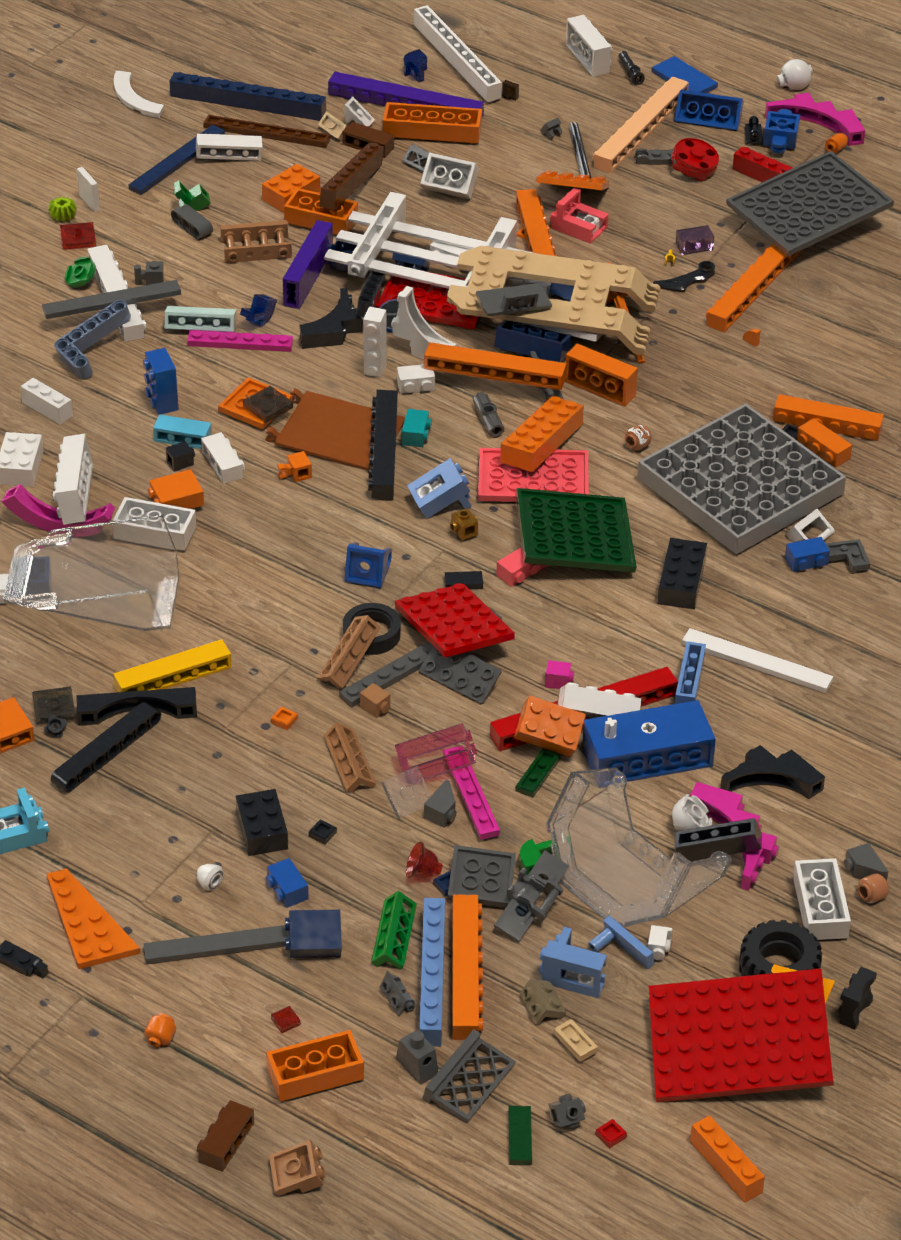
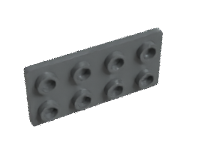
M540 283L476 291V297L486 316L552 307V303Z
M434 646L419 669V672L480 704H484L502 673L497 667L467 652L445 658Z

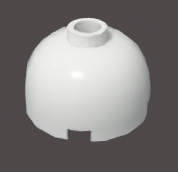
M686 794L674 805L672 810L673 825L678 831L711 826L712 818L708 819L706 813L709 811L707 807L694 795L689 797V794Z

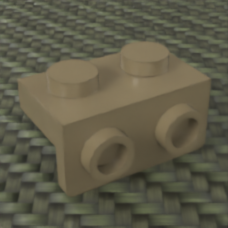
M529 979L520 992V996L534 1024L539 1025L545 1017L562 1019L566 1014L562 1002L550 981Z

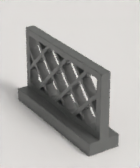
M473 1029L428 1083L422 1098L429 1104L431 1101H434L465 1123L472 1119L516 1063L515 1060L480 1038L481 1033ZM479 1047L486 1050L489 1056L478 1057L477 1050ZM494 1061H503L507 1066L506 1068L496 1069ZM479 1062H490L492 1069L481 1070ZM475 1063L477 1071L466 1072L465 1064ZM493 1075L495 1081L493 1083H484L483 1076ZM478 1076L480 1084L469 1085L467 1077ZM463 1077L465 1085L454 1086L453 1079ZM470 1090H482V1097L472 1098ZM466 1091L468 1099H457L455 1092ZM451 1092L453 1100L445 1101L439 1096L441 1093ZM469 1104L471 1111L465 1114L459 1110L458 1105Z

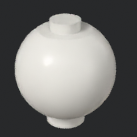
M790 60L782 67L781 74L777 75L780 87L788 86L790 90H802L809 85L813 70L811 65H808L803 60Z

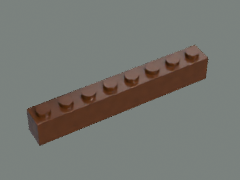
M368 143L321 187L319 207L336 210L382 165L384 146H379L377 143Z

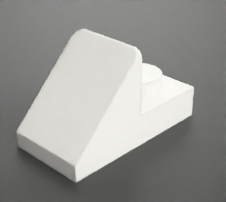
M354 97L343 106L346 125L354 120L358 124L369 127L375 120Z

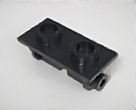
M751 116L749 124H745L746 143L762 144L761 124H758L759 120L756 116Z

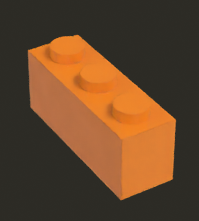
M814 418L798 427L797 441L835 468L851 459L852 444Z

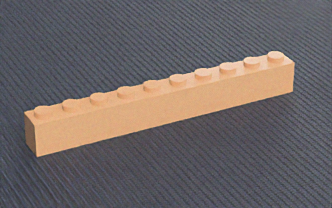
M671 77L606 143H603L598 151H595L593 154L594 168L611 173L677 107L679 91H688L689 82L675 77Z

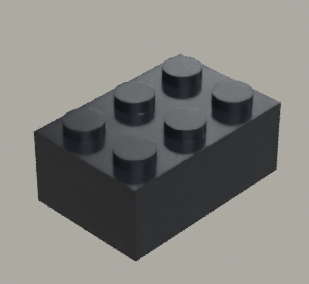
M276 789L236 795V813L248 856L288 850V831Z

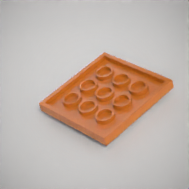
M546 171L538 175L536 183L595 190L608 188L610 181H607L606 177L600 176L589 179L590 175L583 174L573 177V173L564 172L557 175V171Z

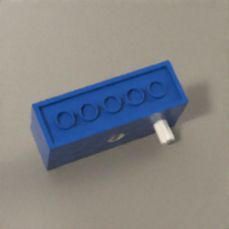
M699 700L586 719L583 724L582 749L597 787L713 767L716 738Z

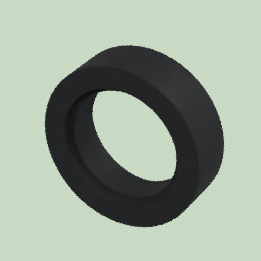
M364 603L353 607L345 614L343 618V635L354 618L358 616L368 615L374 621L383 622L390 628L386 634L373 639L365 655L386 653L398 644L401 637V621L398 613L391 607L380 603Z

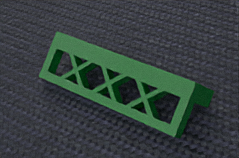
M400 891L393 893L384 900L371 963L377 967L388 961L400 970L405 964L417 903ZM403 903L409 907L408 912L405 911ZM399 918H402L405 928H402ZM396 934H399L402 944H399ZM394 949L399 957L398 959L392 955Z

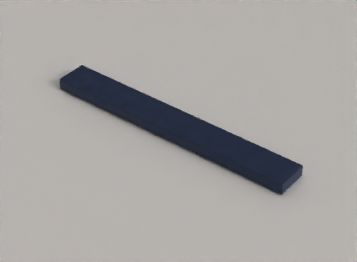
M211 125L200 134L225 135V130ZM196 137L128 184L129 190L142 195L196 156Z

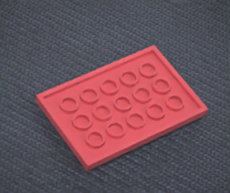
M480 448L478 501L516 502V488L589 494L588 450H555L533 472L501 463V448Z

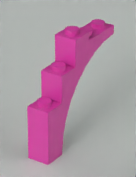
M810 93L795 94L794 99L766 102V119L768 111L778 112L781 109H787L792 114H799L800 120L816 123L836 134H845L848 138V146L864 144L865 129L852 109L837 111L831 101L815 103Z
M696 782L690 797L694 795L705 804L709 811L706 813L708 818H712L718 824L755 818L760 830L762 829V825L759 824L760 816L744 811L745 804H742L743 795ZM762 832V849L742 853L745 868L742 874L741 889L749 891L752 883L756 884L758 869L762 870L764 863L770 864L772 858L777 857L779 846L776 845L777 836Z

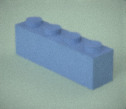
M686 642L675 704L697 700L705 661L706 644Z

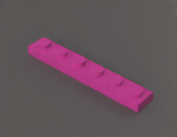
M190 330L187 344L194 347L291 352L293 336Z
M463 746L443 750L444 759L480 840L500 836L498 824Z

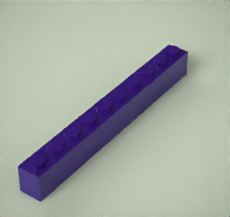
M334 72L328 81V95L347 99L354 97L357 101L386 106L387 102L476 108L482 109V117L484 116V102L340 72Z

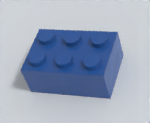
M166 348L145 352V360H143L144 369L146 370L144 379L147 384L145 393L147 398H150L152 408L156 409L158 415L179 410L176 368Z

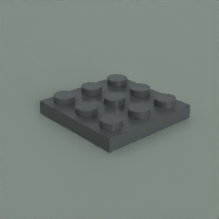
M454 845L447 900L453 901V895H478V903H482V905L506 908L510 902L507 897V890L513 884L516 853Z

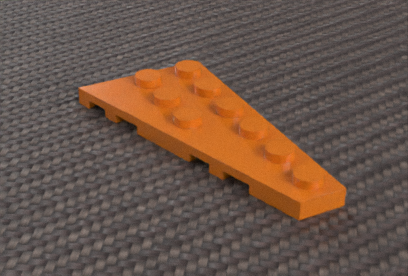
M67 868L46 873L78 969L141 954L140 947Z

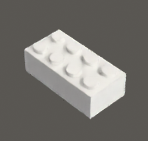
M585 15L567 18L566 46L592 77L610 73V66L612 64L610 59L612 53L611 44L605 40L604 36L598 32L597 28L591 24V21Z
M124 497L113 519L114 538L184 551L196 529V511L193 509Z
M836 858L795 861L793 880L803 926L809 930L810 934L813 933L817 940L849 938L851 919Z

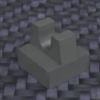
M559 118L546 122L540 130L543 136L547 135L549 139H553L555 136L553 132L560 136L562 134L561 121Z

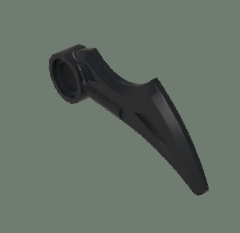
M702 261L699 263L697 270L676 278L653 281V284H658L660 288L668 290L686 291L689 284L696 281H706L714 276L715 264L711 261Z

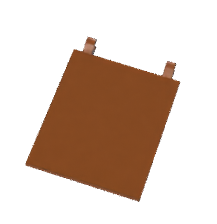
M293 388L290 392L291 395H294L292 396V403L299 402L286 425L280 433L273 427H268L266 430L268 434L266 441H275L277 446L299 452L304 451L306 454L368 471L369 468H373L369 466L370 455L373 456V454H370V443L374 444L370 442L371 432H375L371 431V420H375L372 419V408L311 391H306L305 394H302L298 389ZM397 415L396 437L405 421V417Z

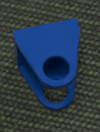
M357 542L349 544L347 546L345 581L382 587L391 564L392 549L385 548L381 550L359 546ZM361 562L368 563L370 569H363Z

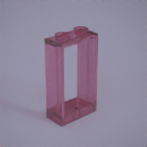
M461 723L394 745L407 785L475 764L474 755L477 754L474 743L470 744L473 741L470 730H465L464 724ZM464 742L466 749L412 767L409 766L408 759L457 743Z

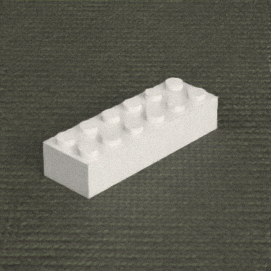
M79 434L64 437L63 444H60V463H57L58 472H56L57 481L54 482L55 491H53L54 502L58 503L57 514L59 518H62L63 525L86 521L93 462L86 435Z

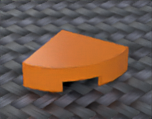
M758 329L749 330L743 335V339L756 347L760 342L761 331Z

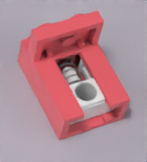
M574 187L562 200L558 201L556 205L557 210L552 212L550 216L551 228L591 244L608 228V213L580 203L581 189Z

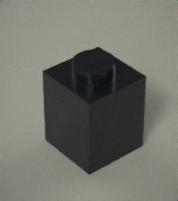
M186 441L166 447V461L174 472L194 465L195 451L192 447H189Z

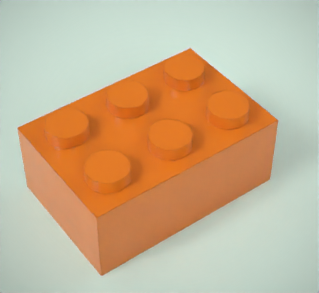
M297 163L262 183V200L284 213V205L296 188L317 193L321 192L320 176Z
M529 695L523 704L514 739L571 757L576 751L586 714Z

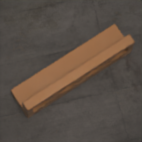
M368 615L355 617L317 678L320 681H330L338 689H343L381 627Z
M336 722L324 734V738L346 791L353 793L360 784L373 788L376 782L354 730Z

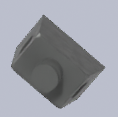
M414 1031L399 1040L396 1059L420 1085L432 1079L438 1073L436 1050L427 1041L421 1031Z

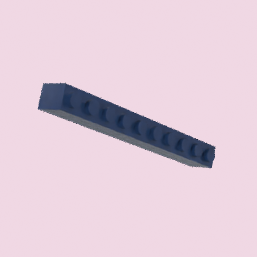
M174 72L169 80L170 97L318 121L322 119L326 112V96L233 82L226 79L202 77L182 72Z

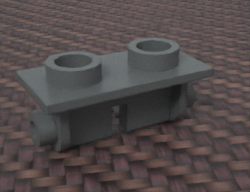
M387 971L380 988L399 1017L403 1010L412 1011L415 1008V1001L409 993H405L406 988L402 984L401 979Z

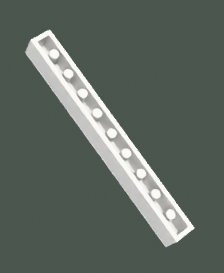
M428 5L414 9V26L487 102L501 99L502 82Z

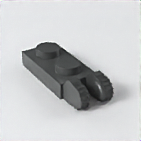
M645 148L636 149V162L649 165L672 164L671 154L673 149H654L648 151Z

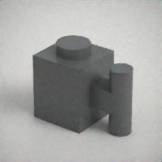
M163 261L146 262V270H141L140 265H135V284L141 285L142 280H146V285L164 282Z

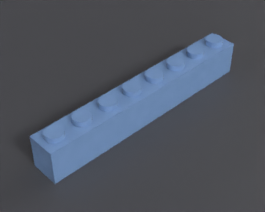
M424 898L420 1031L432 1046L441 1047L445 898Z

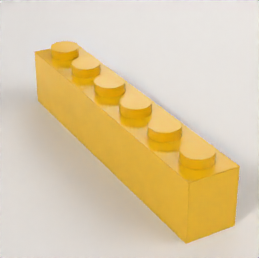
M221 639L114 673V688L117 692L167 689L232 668L231 653Z

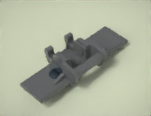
M544 851L528 875L526 874L527 870L522 868L516 883L507 890V897L510 902L494 927L519 942L535 917L545 920L547 911L557 896L563 893V888L558 883L569 868V865L549 852ZM542 891L549 895L539 908L534 903Z

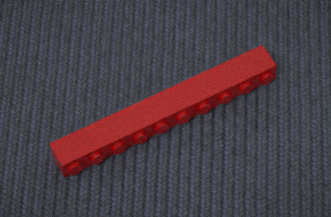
M667 666L600 687L598 690L604 692L605 690H614L616 694L620 695L624 693L634 694L636 698H641L640 707L676 696L678 680ZM521 713L490 722V737L499 751L526 744V742L514 739Z

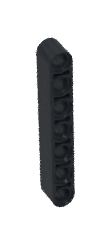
M146 702L140 703L59 766L52 773L51 782L65 792H71L153 728L160 721L161 712Z

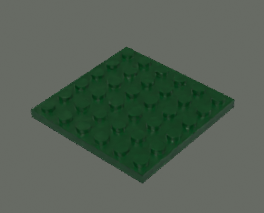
M516 488L515 495L524 563L636 572L637 566L625 498Z

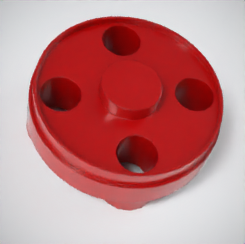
M684 138L678 141L671 154L672 168L698 181H705L707 177L715 173L719 162V155L713 146L703 140Z

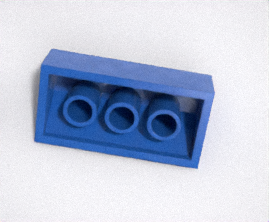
M680 90L674 121L738 130L744 101L743 98Z

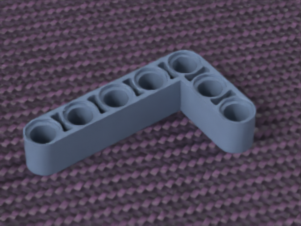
M124 300L113 302L55 342L54 346L60 360L80 379H87L93 374L91 365L82 352L131 318L126 302Z

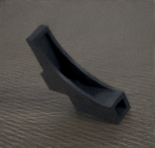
M340 288L339 302L329 314L316 321L299 325L302 349L343 345V338H346V334L361 332L364 318L357 316V308H354V305H352V295H348L347 288Z
M759 745L746 753L745 762L740 763L736 768L726 772L721 777L720 789L732 792L749 786L770 785L795 791L810 799L823 791L825 776L792 749L776 758L763 746Z

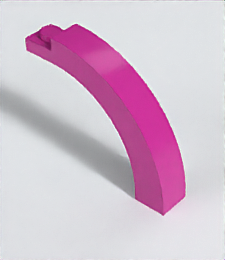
M21 484L8 489L1 501L15 515L31 525L48 532L68 536H83L100 532L104 524L112 519V514L115 510V507L110 503L93 511H88L85 522L63 525L62 518L58 517L57 508L38 500Z

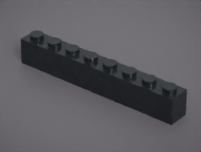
M377 389L376 397L372 399V407L376 408H372V419L375 420H371V431L375 432H371L370 440L374 444L370 443V454H373V456L370 455L369 466L373 468H369V479L372 480L368 481V491H372L371 498L393 499L398 390Z

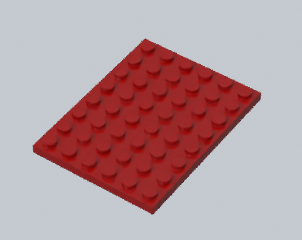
M822 968L649 986L656 1102L834 1086Z

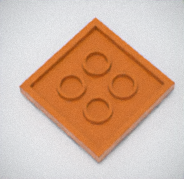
M248 377L218 405V411L263 430L293 401L291 394Z

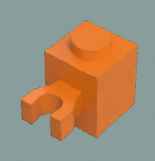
M304 451L287 455V464H277L279 471H281L278 472L280 479H284L291 475L294 482L312 478V464Z

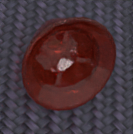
M420 841L415 844L408 857L406 877L408 879L414 876L427 878L432 877L434 874L439 875L443 864L438 861L435 853L425 848L424 843Z

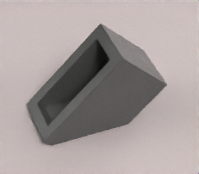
M445 780L424 803V818L443 828L449 822H452L457 814L455 811L456 801L450 781Z
M869 843L847 849L844 865L854 878L861 880L872 874H880L887 881L888 870Z

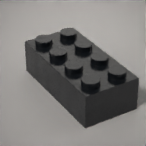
M670 538L658 589L657 604L695 610L706 561L707 543Z

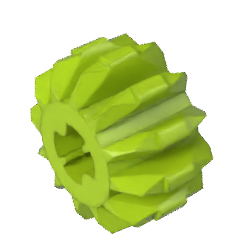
M61 196V198H55V200L50 201L48 211L52 220L57 222L70 221L75 218L77 206L73 199Z

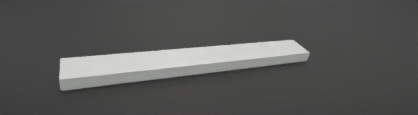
M689 628L682 640V645L686 646L687 641L706 644L705 653L823 693L827 692L833 682V676L691 628Z

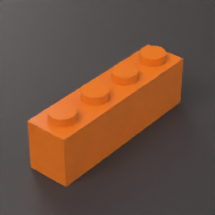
M710 1115L692 1125L690 1142L744 1203L763 1193L765 1176Z

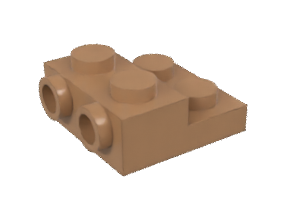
M311 1140L269 1155L274 1190L278 1196L296 1189H300L304 1193L323 1185L322 1179L326 1177V1172L322 1164L320 1165L319 1160L323 1159V1155L319 1146L315 1147Z

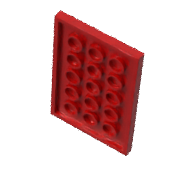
M438 274V275H442V276H446V277L455 278V279H459V280L465 281V278H459V277H454V276H448V275ZM392 275L376 305V308H380L386 301L397 299L398 294L406 286L413 288L416 305L426 321L475 330L481 318L480 316L466 315L458 312L457 307L447 301L449 291L447 288Z
M457 583L451 587L438 588L435 591L422 592L419 595L407 596L395 601V608L445 658L515 639V632L465 584Z

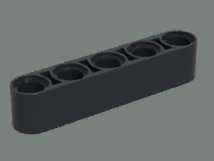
M375 271L370 272L358 298L357 316L364 318L369 307H376L384 288L386 274Z

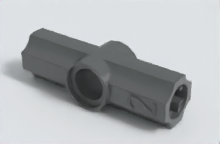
M484 392L477 393L473 397V403L480 415L481 424L486 427L488 433L493 437L500 436L504 432V426L497 414L496 405L491 402L489 396Z

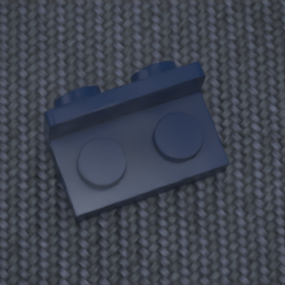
M393 252L392 260L396 261L395 265L428 272L430 266L428 261Z

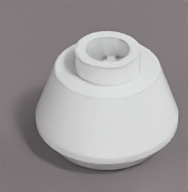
M205 864L197 870V880L205 891L214 890L223 879V869L219 865Z

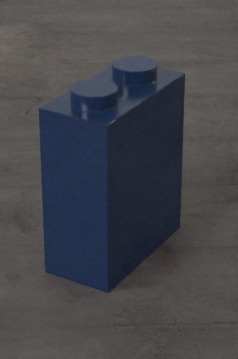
M340 909L289 910V917L285 918V931H289V938H285V950H289L290 958L341 957Z

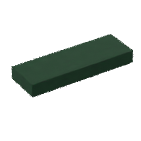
M542 748L515 786V791L534 798L560 761V755Z
M509 1106V1165H532L531 1106Z

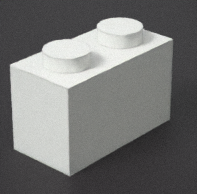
M424 364L397 367V384L400 394L435 390L434 371L424 369Z

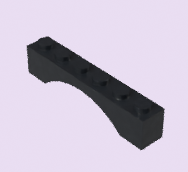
M195 687L76 695L78 726L98 725L115 715L130 712L142 702H146L161 713L177 719L197 718Z

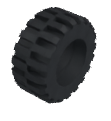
M769 920L766 924L762 922L757 925V928L753 927L742 940L739 973L741 976L773 973L771 969L774 964L765 959L772 955H783L796 962L782 967L797 971L821 969L822 948L813 933L810 934L806 927H800L796 922L788 923L787 920H781L780 922Z

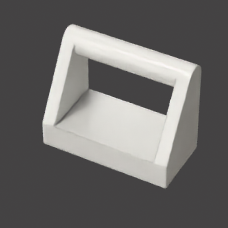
M816 509L786 533V536L793 542L807 540L808 538L802 530L810 524L824 531L817 536L822 537L823 540L831 536L835 530L820 511Z

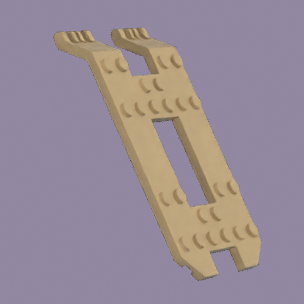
M478 246L460 253L457 269L472 271L468 287L450 285L447 301L450 304H454L457 307V311L461 314L617 336L634 354H645L650 328L641 326L625 309L606 307L609 291L627 293L644 311H655L660 286L651 283L636 267L490 246ZM507 277L574 286L570 302L549 299L552 303L551 308L495 316H486L476 297V291L504 288Z

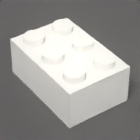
M429 153L420 184L426 190L471 200L479 167L474 162Z
M6 432L0 450V484L34 486L43 455L42 435Z

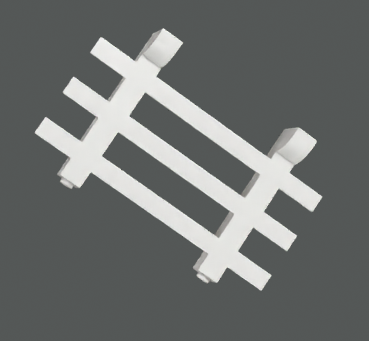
M390 192L376 216L352 211L348 218L349 222L369 226L364 235L341 230L337 235V241L357 245L353 253L348 254L329 249L324 256V260L348 265V274L362 278L365 277L368 270L449 289L450 285L468 287L472 271L469 272L465 281L375 260L380 251H385L457 268L459 257L387 241L391 232L466 249L490 246L516 251L524 250L516 249L517 220L501 217L488 241L485 242L407 224L406 195ZM507 277V280L522 283L524 280L523 278Z

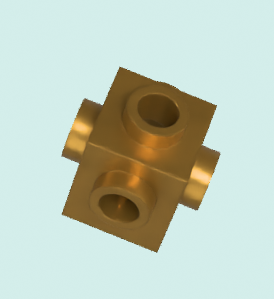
M468 508L451 514L450 528L461 541L478 535L477 517Z

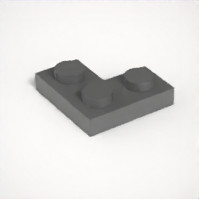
M860 539L825 543L830 551L829 561L846 559L851 572L870 569V562Z

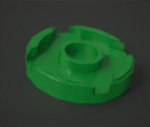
M88 257L78 258L72 266H68L64 279L73 288L84 286L94 276L96 265Z

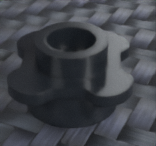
M55 715L49 716L48 725L44 727L45 733L54 734L57 738L62 737V731L67 726V721L65 719L61 720Z

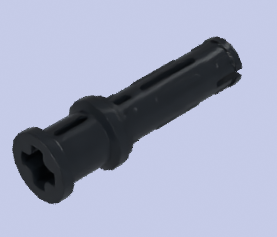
M626 51L620 52L618 57L627 69V75L631 78L634 85L642 84L645 76L640 72V68L633 63Z

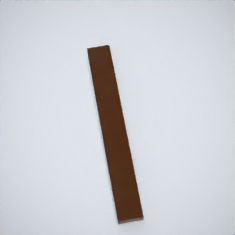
M208 115L203 123V128L206 129L214 125L225 130V132L248 136H262V138L321 148H327L331 140L330 134L215 115Z

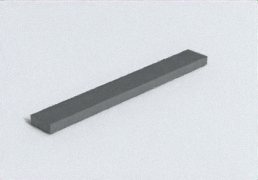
M172 280L42 304V310L46 319L101 310L117 300H124L128 305L181 295V289L178 281Z
M285 925L143 943L146 964L285 946V938H289V931H285Z

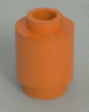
M843 133L835 134L826 140V150L836 154L846 147L848 138Z

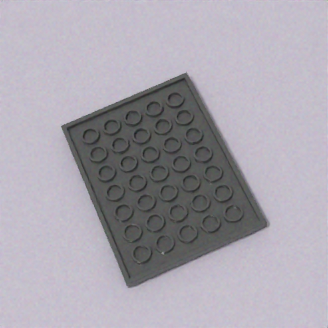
M829 151L726 199V205L787 256H790L893 207L894 200L835 153Z

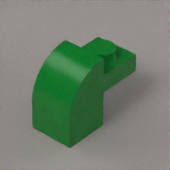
M179 180L174 183V194L179 200L180 206L187 204L194 210L200 211L211 204L209 193L200 184L188 190Z
M533 839L526 841L520 848V871L522 868H525L528 875L544 851L557 858L558 844L556 840L552 839L535 844Z

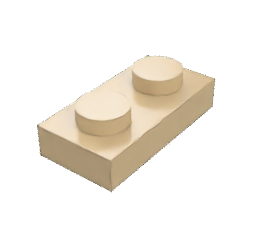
M327 111L318 123L321 128L342 141V131L347 127L346 124Z
M572 1019L554 1028V1035L580 1062L598 1052V1046Z

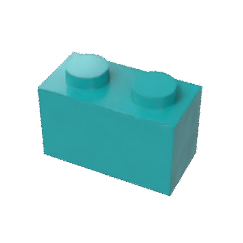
M407 410L402 429V445L423 447L425 440L428 441V429H431L432 426L429 411Z

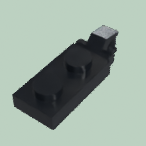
M4 940L0 945V963L25 976L35 974L44 979L49 974L48 965L43 963V960L38 956L7 940Z

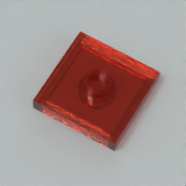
M93 222L60 225L62 247L64 250L96 247Z

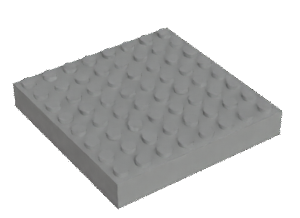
M746 403L638 461L637 476L639 480L736 555L844 494L846 476Z

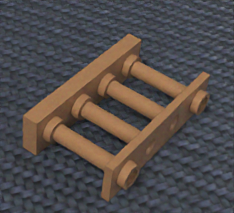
M287 220L220 226L221 242L228 243V247L224 248L225 263L292 258L291 242H285L284 238H288ZM268 239H278V243L268 244ZM261 240V245H251V241ZM244 241L245 246L235 247L234 242Z

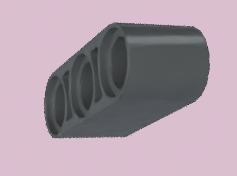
M185 204L171 211L172 220L195 239H201L213 232L210 221L189 205Z

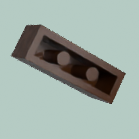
M351 122L342 131L343 145L362 150L368 143H377L379 146H384L383 158H386L394 149V135L355 122Z
M232 1100L228 1102L226 1107H222L215 1124L212 1123L210 1125L207 1136L198 1143L199 1163L223 1172L255 1123L254 1109Z

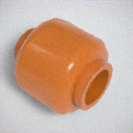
M163 1013L152 1016L144 1031L148 1043L154 1047L168 1045L177 1028L174 1019Z

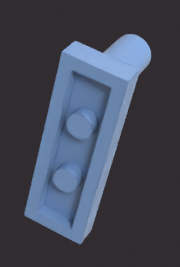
M611 916L603 920L604 931L588 943L592 951L598 952L610 941L614 940L647 969L654 965L653 952Z

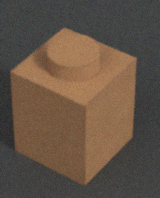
M373 683L360 692V707L375 718H378L391 708L390 694Z

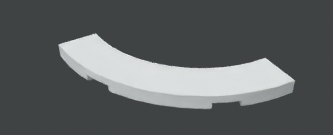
M116 70L114 88L119 100L130 109L141 111L143 115L160 118L164 105L150 102L137 95L130 85L131 72Z

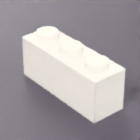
M35 378L30 379L21 386L22 403L61 425L73 416L72 401L63 394Z
M222 432L201 438L202 453L223 484L243 478L244 462L239 460L236 450L232 449L229 439L225 438Z

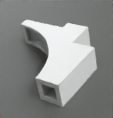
M406 286L397 297L399 302L397 317H394L391 323L393 335L409 340L411 355L424 359L429 342L456 346V343L442 337L426 322L416 305L413 288Z

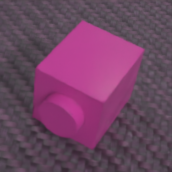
M548 660L545 688L560 689L567 683H573L575 671H571V663Z

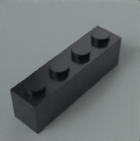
M755 818L675 832V850L682 863L762 849V832Z

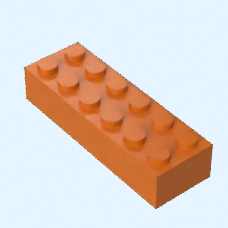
M386 103L383 116V132L392 134L394 137L467 142L470 144L479 143L482 127V109Z
M557 396L549 398L501 443L500 462L533 472L583 424L584 405L574 401H567Z

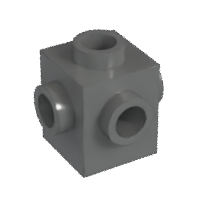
M565 1094L559 1096L558 1101L548 1104L555 1126L571 1128L578 1126L579 1121L585 1120L584 1113L586 1108L584 1102L579 1097Z

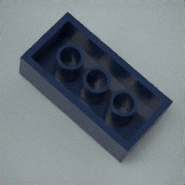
M504 320L496 329L494 347L500 348L501 351L516 352L520 356H530V351H535L539 359L562 362L572 348L573 336Z

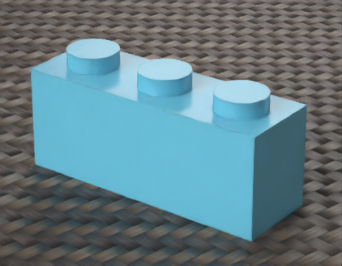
M159 414L153 427L154 442L175 445L186 441L189 447L202 449L201 438L212 435V426L210 422Z

